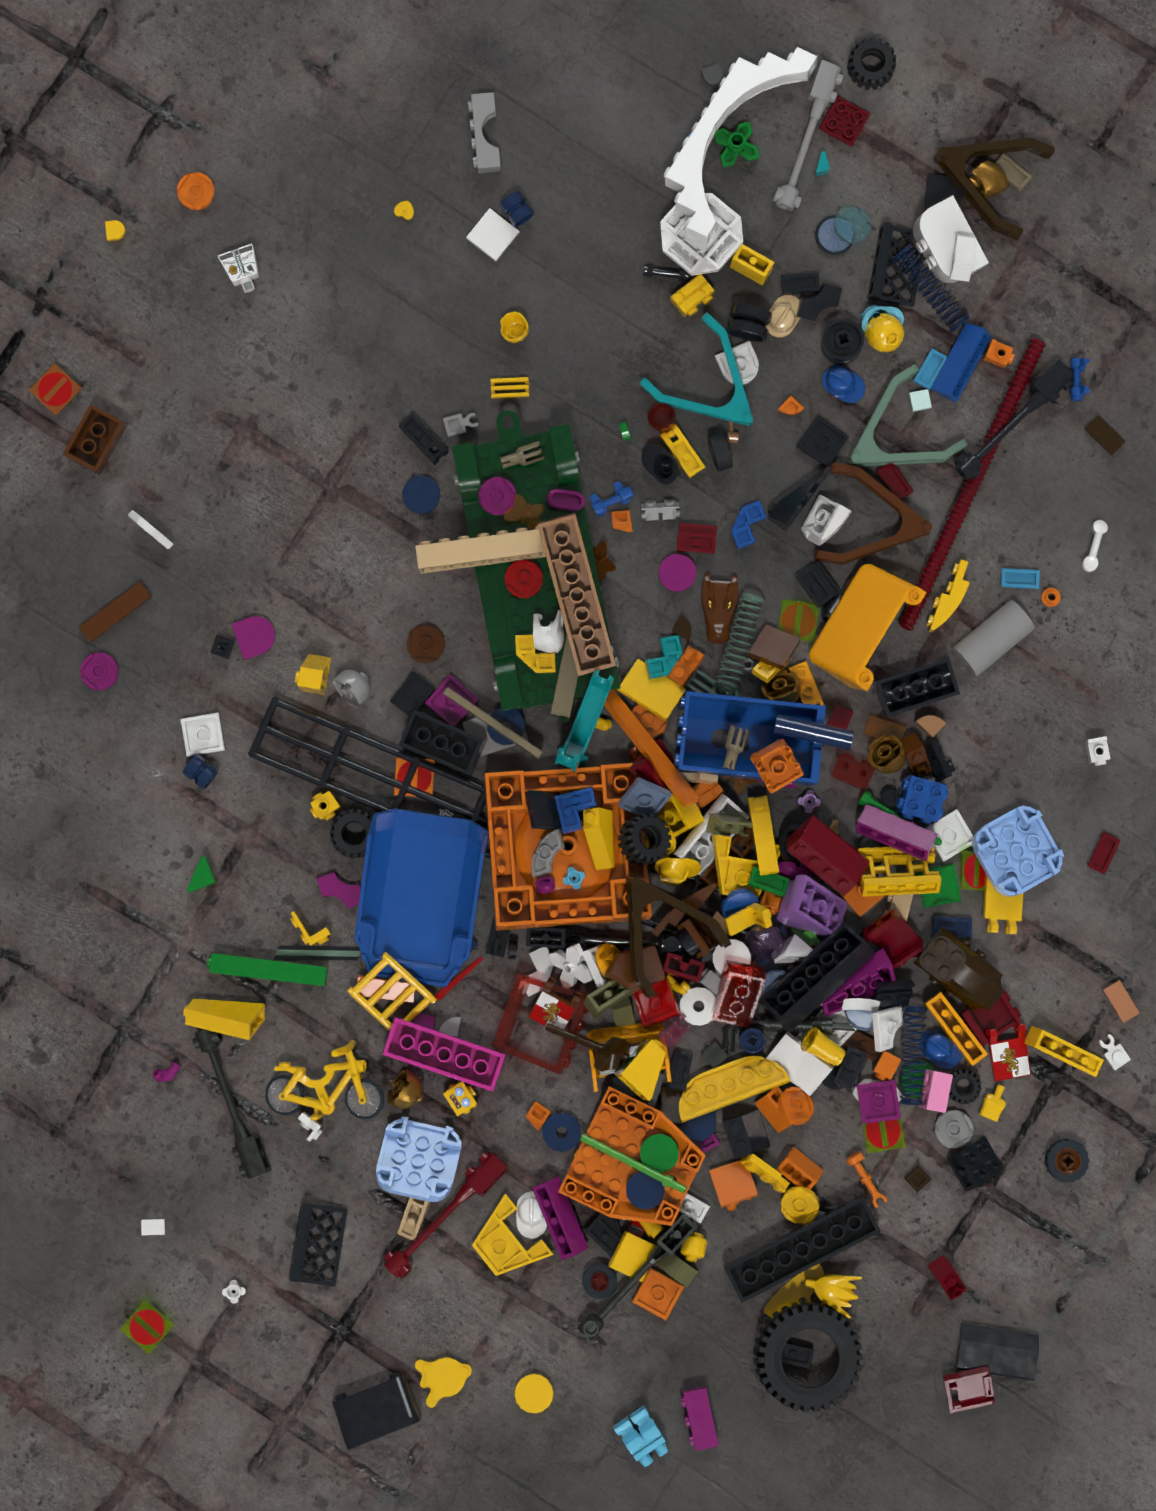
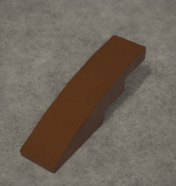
M744 826V832L748 834L747 837H742L739 834L735 836L731 841L729 856L743 858L754 845L752 828ZM715 861L698 879L705 886L713 882L718 883Z
M713 882L697 890L682 902L698 910L718 883ZM673 908L652 930V933L658 937L669 922L676 926L685 914Z

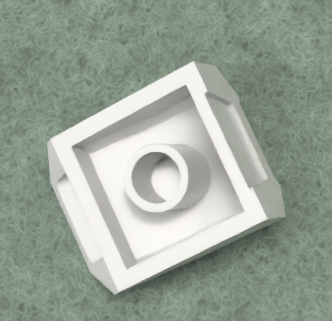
M819 494L801 527L802 532L807 540L820 546L842 527L852 511Z

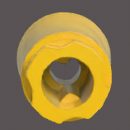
M817 1027L810 1029L802 1040V1051L810 1053L833 1066H838L843 1061L845 1050L825 1036Z

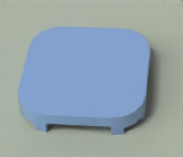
M1028 806L1017 807L982 826L975 832L972 839V847L976 857L993 887L1003 896L1013 897L1024 893L1056 875L1062 866L1063 851L1058 849L1041 819L1043 815L1039 810Z
M401 1117V1119L388 1124L376 1165V1181L378 1185L389 1193L428 1202H438L446 1198L452 1189L461 1152V1140L453 1131V1128L446 1126L445 1129L408 1120L409 1117Z

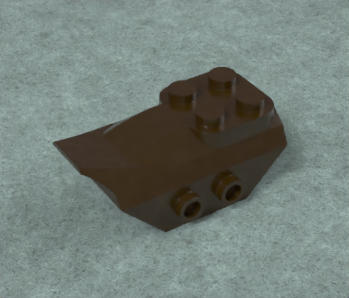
M941 927L913 963L930 976L929 980L937 986L941 984L946 988L944 992L950 997L956 996L973 1011L978 1008L990 1010L1004 993L1001 986L1003 974L985 959L987 956L982 951L972 949L970 947L972 944L964 937L960 939Z

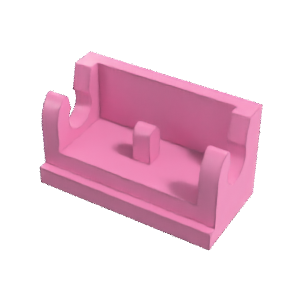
M926 1069L925 1080L923 1081L925 1087H922L921 1092L925 1093V1095L920 1097V1100L925 1101V1104L919 1105V1107L946 1113L953 1075Z

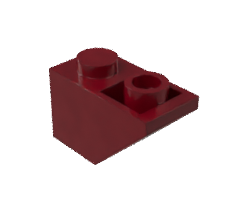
M944 1255L927 1265L951 1301L961 1296L967 1290L955 1269Z

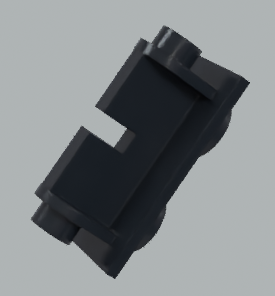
M493 918L485 953L504 958L510 930L495 931V918Z

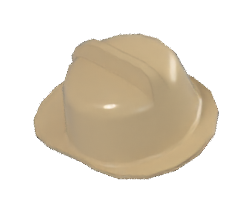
M783 295L775 301L769 310L772 313L771 323L765 327L772 336L777 338L785 337L795 328L800 320L799 317H796L800 302L797 297Z

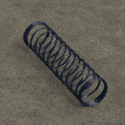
M909 244L895 257H893L892 260L896 263L899 260L906 257L907 255H909L899 265V268H902L911 261H913L906 268L903 274H906L914 268H916L917 266H919L908 277V280H911L912 278L922 273L913 283V286H915L924 279L928 278L917 290L921 291L930 284H932L925 291L922 297H925L933 291H935L936 289H938L927 300V303H930L931 301L942 295L931 307V309L936 308L937 306L948 300L936 312V315L942 313L949 307L951 308L945 313L941 320H944L953 313L957 312L945 325L948 326L956 320H958L959 318H961L949 330L952 333L963 323H965L970 317H968L969 315H967V313H964L961 316L954 319L962 310V307L956 309L955 311L947 315L957 305L958 301L944 308L953 298V296H949L948 298L938 303L948 293V290H945L936 297H934L940 291L944 284H941L933 290H931L930 292H928L939 280V278H937L928 283L927 285H925L934 275V272L930 273L929 275L918 281L929 270V267H926L917 274H915L918 271V269L925 263V261H922L914 267H912L911 269H909L920 258V255H917L916 257L905 263V261L915 252V249H913L907 254H905L910 248H912L911 244Z
M903 1007V1011L905 1012H903L902 1014L913 1018L903 1019L904 1023L910 1025L904 1026L902 1029L904 1031L912 1033H906L902 1035L903 1038L910 1040L902 1042V1045L911 1048L903 1049L901 1052L912 1056L902 1057L901 1059L903 1061L909 1063L901 1065V1067L903 1069L912 1071H905L901 1073L902 1076L908 1077L910 1079H903L900 1082L902 1084L910 1086L900 1088V1090L903 1092L913 1094L901 1095L900 1104H925V1101L923 1100L908 1099L903 1097L913 1095H925V1093L903 1090L906 1088H922L925 1086L905 1083L903 1081L925 1080V1078L922 1077H914L904 1074L926 1071L906 1068L903 1066L926 1064L924 1062L909 1061L904 1059L911 1057H926V1055L904 1052L906 1050L926 1049V1047H917L904 1044L910 1042H926V1040L905 1037L906 1035L927 1034L926 1032H918L904 1029L909 1027H926L927 1025L906 1022V1020L927 1019V1017H919L905 1014L908 1012H927L928 1008L926 1007Z

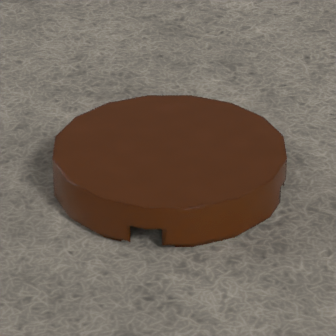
M419 626L408 636V652L417 662L424 664L432 663L438 660L444 652V637L433 626Z

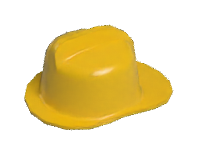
M662 858L656 861L655 870L660 876V882L670 886H677L687 878L699 874L701 865L698 861L688 858Z

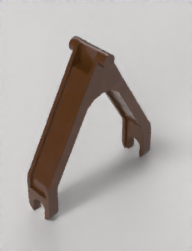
M831 463L830 473L856 478L896 510L901 518V528L892 537L843 554L816 550L814 560L843 565L930 534L932 530L930 522H927L860 467Z

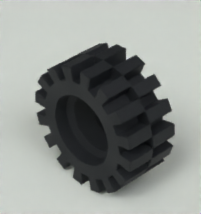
M959 1069L951 1073L953 1078L949 1093L950 1099L960 1104L974 1102L980 1096L979 1093L982 1090L978 1075L968 1069ZM960 1079H967L971 1084V1089L966 1094H960L956 1089V1084Z

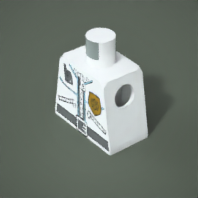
M252 243L218 255L234 286L242 284L245 293L255 290L252 280L259 278V272Z

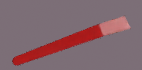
M479 957L449 982L446 987L434 995L436 999L440 1001L483 958Z

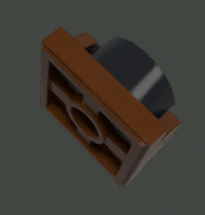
M692 917L677 926L680 930L677 934L681 944L692 956L696 954L698 959L718 945L706 925Z

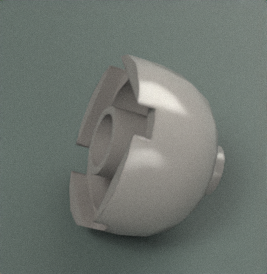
M348 669L333 679L332 684L341 697L344 694L350 699L347 703L351 706L358 708L368 698L370 687L367 681L369 679L363 672L359 673Z

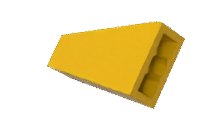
M193 999L185 1006L183 1016H185V1025L250 1040L265 1021V1004Z

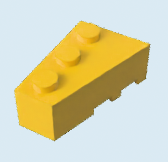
M308 654L300 667V671H296L295 682L303 692L325 695L331 657Z

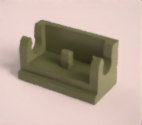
M710 813L706 832L713 835H720L722 833L739 834L742 837H747L748 834L744 832V826L752 828L753 823L742 815Z

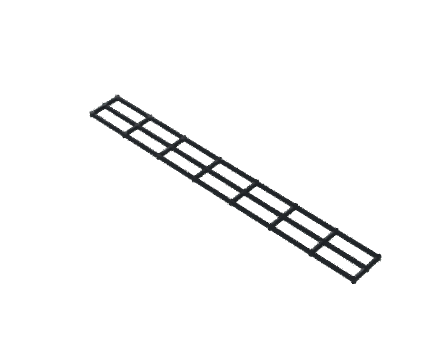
M277 697L271 699L248 752L249 757L378 812L391 809L328 782L335 764L339 763L400 789L392 809H400L408 792L464 816L475 823L478 822L487 826V818L481 816L486 804L484 785ZM277 706L339 732L340 736L333 752L269 726ZM265 733L329 759L321 779L257 752ZM347 736L410 762L411 764L404 781H398L340 756ZM418 766L481 792L474 812L410 786ZM486 849L485 857H487V858H489V859H490V850H487V849ZM694 876L686 879L694 883L689 896L699 890L701 886L705 887L698 880L700 877ZM719 886L715 889L714 892L719 893ZM698 909L700 912L710 916L711 918L714 915L703 909ZM685 914L675 929L666 926L662 932L677 934L680 931L677 926L687 920L688 915ZM652 919L641 920L642 924L651 928H655L659 923ZM760 925L757 932L747 928L739 932V934L754 939L749 949L751 954L749 967L752 965L766 931V928Z

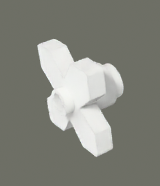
M580 944L567 948L566 953L559 949L548 955L552 964L563 970L560 981L565 989L577 984V979L583 983L593 980Z

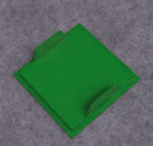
M949 864L928 868L929 872L939 871L941 886L939 893L921 894L923 908L960 902L961 897L955 865ZM917 872V876H923V872Z

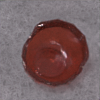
M666 403L653 406L647 414L648 424L658 432L670 430L676 422L675 410Z

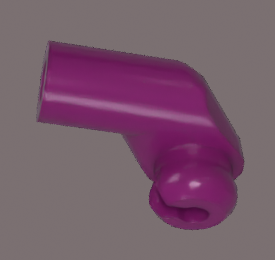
M173 1062L168 1069L154 1070L152 1077L158 1082L171 1081L181 1066Z

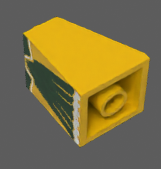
M644 1039L632 1052L627 1063L624 1062L614 1073L638 1097L650 1101L653 1096L666 1054L662 1049L664 1046L656 1039Z

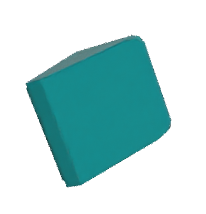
M824 151L821 152L815 177L829 173L830 167Z

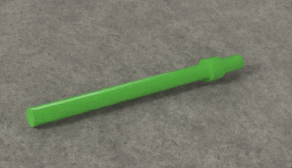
M583 1134L580 1141L662 1182V1185L667 1188L672 1187L683 1194L687 1189V1186L675 1181L674 1177L668 1174L665 1176L586 1134Z

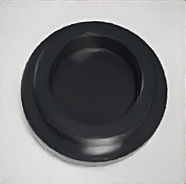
M887 788L882 791L880 801L886 807H894L899 794L895 789Z

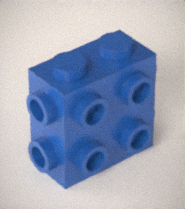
M906 775V778L901 783V789H903L901 797H898L896 802L897 812L902 813V817L913 820L914 817L920 818L921 823L929 825L932 822L938 823V820L943 815L942 805L948 796V785Z

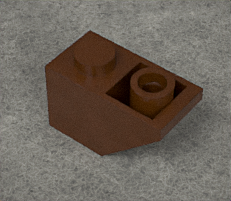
M916 733L900 739L905 747L906 764L912 776L922 778L931 774L932 771L925 748Z

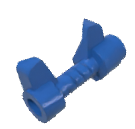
M1070 359V368H1072L1074 376L1073 387L1070 388L1071 401H1083L1084 395L1090 393L1089 388L1081 384L1080 375L1081 372L1085 371L1090 359Z
M621 482L614 483L616 495L605 501H602L595 493L592 494L590 501L597 516L605 515L607 513L606 508L617 502L621 505L629 503L631 497L634 496L629 486L623 488Z

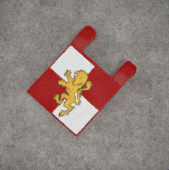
M1019 1023L1014 1025L1017 1038L997 1041L998 1033L996 1029H986L985 1034L989 1041L994 1081L1031 1075L1027 1045L1024 1044L1026 1039L1025 1024Z

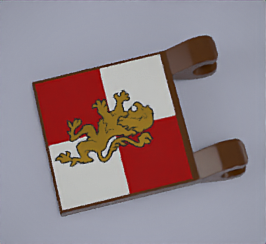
M549 977L528 1018L545 1027L549 1023L565 1030L583 994L576 992L572 1001L569 1002L551 992L556 980Z

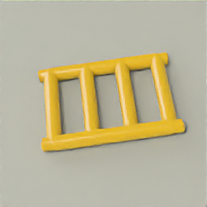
M387 952L383 953L379 963L354 988L350 987L347 990L387 1030H390L392 1024L388 1018L416 990L424 999L404 1020L412 1022L430 1003L433 1004L437 1001L433 994ZM389 964L396 973L367 1001L360 992ZM403 977L410 986L383 1013H380L374 1005Z

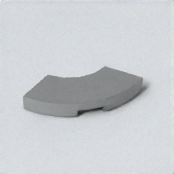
M560 829L550 832L539 842L540 844L532 858L531 869L533 877L536 878L553 872L552 863L554 857L560 850L565 848Z

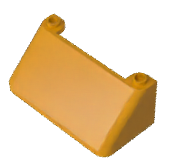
M872 564L862 565L810 649V661L848 687L868 691L874 679L873 673L865 667L902 604L906 602L909 605H917L922 601L926 592Z

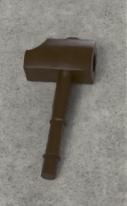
M547 1023L545 1030L598 1051L594 1066L601 1072L618 1069L623 1062L627 1063L629 1060L631 1045L624 1039L611 1037L604 1045L559 1028V1026Z

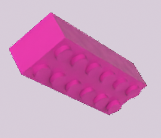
M395 1016L382 1050V1055L492 1092L505 1058V1054Z

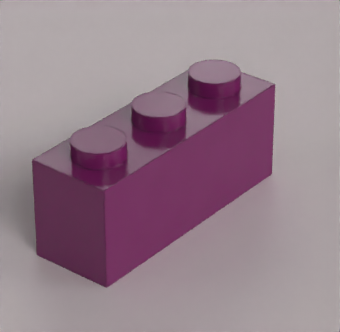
M706 1386L683 1390L684 1396H680L682 1408H687L688 1415L684 1417L686 1426L691 1427L692 1434L689 1435L691 1447L695 1446L696 1451L719 1446Z

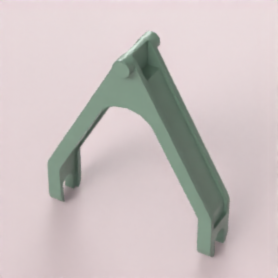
M914 364L892 378L851 454L847 465L869 467L884 466L889 463L894 465L942 463L964 450L968 444L965 439H962L945 451L894 454L883 452L876 446L873 439L874 429L896 387L916 375V372L919 371Z

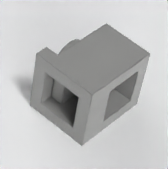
M706 967L702 972L700 983L718 997L730 981L726 979L724 982L722 980L723 975L717 970L712 972Z

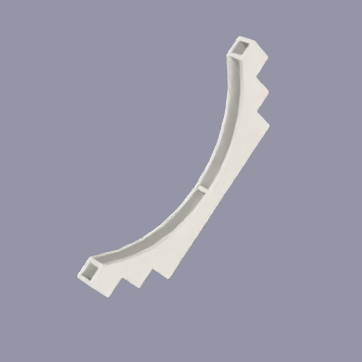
M797 47L794 53L791 52L787 61L768 52L765 58L762 57L758 66L740 57L736 63L733 62L731 64L727 78L724 77L719 86L720 89L717 93H713L709 107L704 108L699 123L696 122L694 124L691 136L686 137L681 152L676 153L673 165L668 167L664 173L665 186L678 192L674 200L676 211L689 217L685 224L688 237L707 246L716 231V221L706 201L702 183V169L706 152L715 132L733 111L759 93L784 84L808 81L817 66V56Z

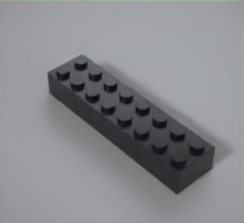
M860 1195L815 1218L813 1221L725 1264L723 1267L741 1303L881 1231L863 1196Z

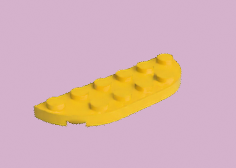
M761 1056L743 1057L703 1072L694 1077L687 1084L686 1092L682 1093L679 1101L681 1122H686L789 1083L790 1078L778 1063Z

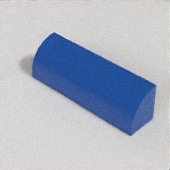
M969 323L965 324L931 387L935 393L957 403L991 339V335L984 328Z

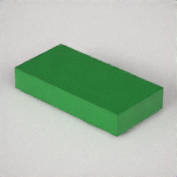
M753 866L747 885L783 898L790 879L778 874L760 876L759 868Z

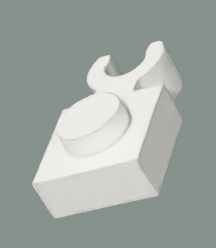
M1108 1034L1106 1035L1109 1039L1108 1044L1105 1045L1102 1040H1099L1098 1043L1102 1048H1106L1107 1052L1103 1055L1113 1070H1117L1131 1059L1121 1044L1114 1045V1038Z

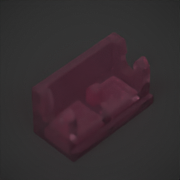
M684 1013L669 1022L658 1034L669 1050L675 1046L682 1038V1035L691 1027L690 1024L685 1028L680 1026V1022L686 1018Z

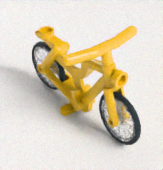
M350 1040L347 1045L334 1049L331 1052L332 1057L345 1054L347 1062L325 1065L323 1070L326 1072V1075L319 1080H313L306 1076L305 1067L290 1066V1062H279V1065L274 1067V1071H288L293 1076L279 1075L273 1078L267 1085L265 1096L269 1107L280 1115L294 1114L304 1105L314 1108V1114L310 1116V1120H319L324 1114L329 1115L334 1112L335 1102L351 1078L353 1082L345 1092V1104L349 1112L357 1118L371 1119L377 1116L384 1105V1094L379 1085L374 1081L363 1079L361 1072L366 1071V1061L354 1058L352 1050L356 1046V1041ZM348 1069L329 1097L325 1085L330 1083L336 1071ZM300 1082L307 1087L315 1088L319 1099L305 1096Z

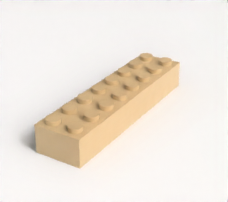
M538 526L535 527V530L529 531L527 528H519L514 533H508L507 530L496 532L497 535L489 536V533L478 534L476 538L460 536L458 540L450 541V538L439 539V543L432 544L431 541L419 542V545L415 546L420 574L546 557Z

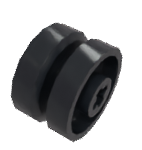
M733 304L730 316L734 320L728 321L727 333L742 340L765 342L769 331L765 326L770 325L772 313L764 308L753 305Z
M838 319L831 322L826 327L821 339V351L824 357L836 365H847L853 362L859 356L864 345V334L861 327L849 319Z

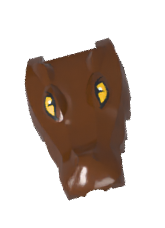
M704 574L701 605L707 625V641L710 643L724 644L729 639L730 626L738 605L737 575H731L730 581L711 580V574Z

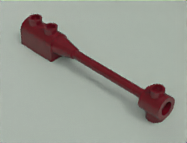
M487 1152L483 1153L478 1159L481 1163L476 1168L471 1166L465 1172L467 1178L456 1194L455 1199L405 1251L397 1250L394 1253L391 1250L385 1255L384 1260L386 1262L383 1265L392 1275L400 1279L406 1277L412 1270L410 1256L460 1204L464 1203L476 1192L483 1197L509 1170L493 1152L490 1154Z

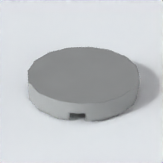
M949 1110L946 1113H942L937 1118L934 1126L936 1139L942 1145L953 1149L965 1146L970 1141L973 1132L970 1118L959 1110Z

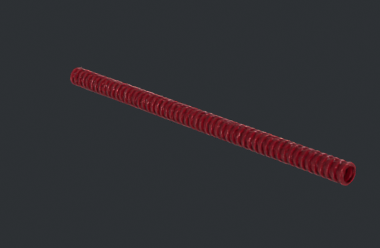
M1037 338L1030 339L1031 343L1027 345L1026 354H1023V359L1020 360L1021 365H1018V370L1015 371L1016 375L1013 376V381L1010 382L1011 386L1007 388L1009 391H1006V397H1003V402L1000 403L999 412L995 414L996 418H993L994 423H991V429H988L989 434H986V439L983 440L984 444L980 446L981 449L1014 416L1013 412L1016 411L1015 407L1019 405L1020 396H1023V391L1026 390L1025 385H1028V380L1031 379L1030 375L1034 373L1033 369L1036 368L1035 364H1038V359L1041 358L1040 353H1043V348L1046 347L1043 341ZM998 444L980 460L982 467L979 470L982 473L976 479L970 478L963 483L964 487H961V493H958L959 498H956V503L953 504L954 509H951V514L948 515L949 519L945 521L947 524L943 526L944 530H941V535L938 536L939 541H936V546L933 547L934 551L930 553L932 556L928 558L929 562H926V567L923 568L924 573H921V578L918 579L919 584H916L926 594L919 604L906 605V610L903 611L904 616H901L902 620L898 622L900 627L909 631L914 630L913 626L917 624L918 615H921V609H924L923 604H926V598H929L928 594L932 592L933 583L937 581L936 577H939L938 572H941V566H944L943 561H946V556L949 555L948 551L952 549L953 540H956V534H959L958 529H961V524L964 523L963 518H966V513L969 512L968 508L972 506L973 497H976V492L979 491L978 486H981V481L984 480L983 476L987 474L986 470L989 469L988 465L992 463L990 460L994 459L993 454H996V449L999 448Z

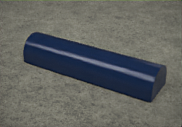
M777 714L773 733L850 750L854 731Z

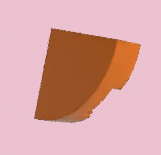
M790 396L778 408V411L785 415H796L805 408Z

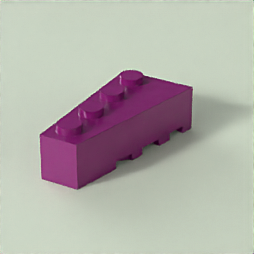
M884 948L877 951L868 962L820 1005L825 1016L841 1011L844 999H872L874 990L877 989V982L896 981L892 963Z

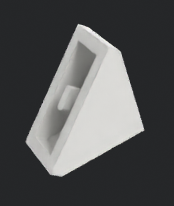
M794 934L783 942L774 958V962H801L813 949Z

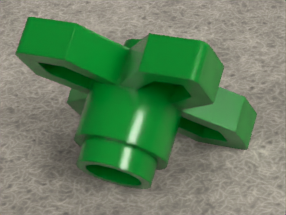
M750 122L739 124L733 133H730L725 128L715 132V143L726 148L720 156L723 168L734 166L738 155L748 162L759 159L757 146L747 142L753 133Z

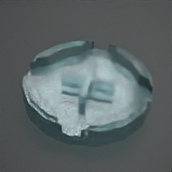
M848 206L841 209L835 216L833 222L834 231L842 241L848 244H858L863 242L869 235L871 220L863 209Z

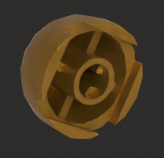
M780 670L768 683L765 682L761 685L762 693L766 700L795 703L801 693V686L797 675L794 672L788 673L787 670Z
M891 735L892 737L880 736L868 748V762L875 770L883 774H892L899 771L906 761L905 747L900 739L894 735Z
M408 1069L406 1071L402 1070L391 1085L394 1089L392 1093L388 1092L387 1102L394 1107L408 1109L422 1100L423 1086L420 1078Z

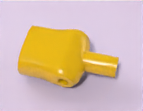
M998 1084L994 1094L985 1095L979 1115L998 1122L1000 1114L1006 1106L1005 1100L1001 1098L1005 1087Z

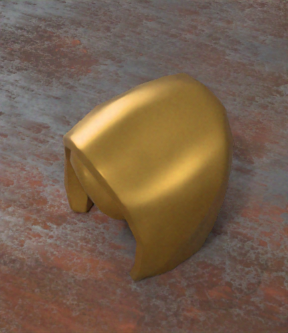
M989 160L972 171L974 175L968 179L984 199L995 196L1005 191L1008 187L1007 175L1000 167Z

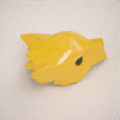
M826 1274L819 1278H806L804 1284L813 1289L821 1301L850 1319L851 1316L841 1307H851L852 1305L849 1301L858 1299L859 1296L852 1291V1289H856V1286L849 1281L861 1280L862 1277Z

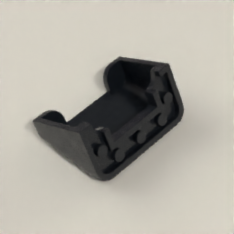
M400 1371L394 1372L389 1375L390 1379L386 1380V1382L353 1395L346 1396L345 1393L334 1397L335 1400L332 1401L347 1449L368 1443L421 1420L422 1415L405 1372L401 1374Z

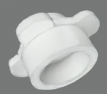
M231 1280L229 1286L222 1290L223 1296H226L234 1304L246 1292L245 1288L240 1287L236 1280Z

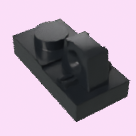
M936 740L924 746L936 782L952 776L951 773L956 769L952 760L945 761L938 741Z

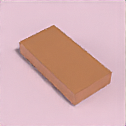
M1120 980L1103 989L1104 994L1122 1023L1140 1014Z

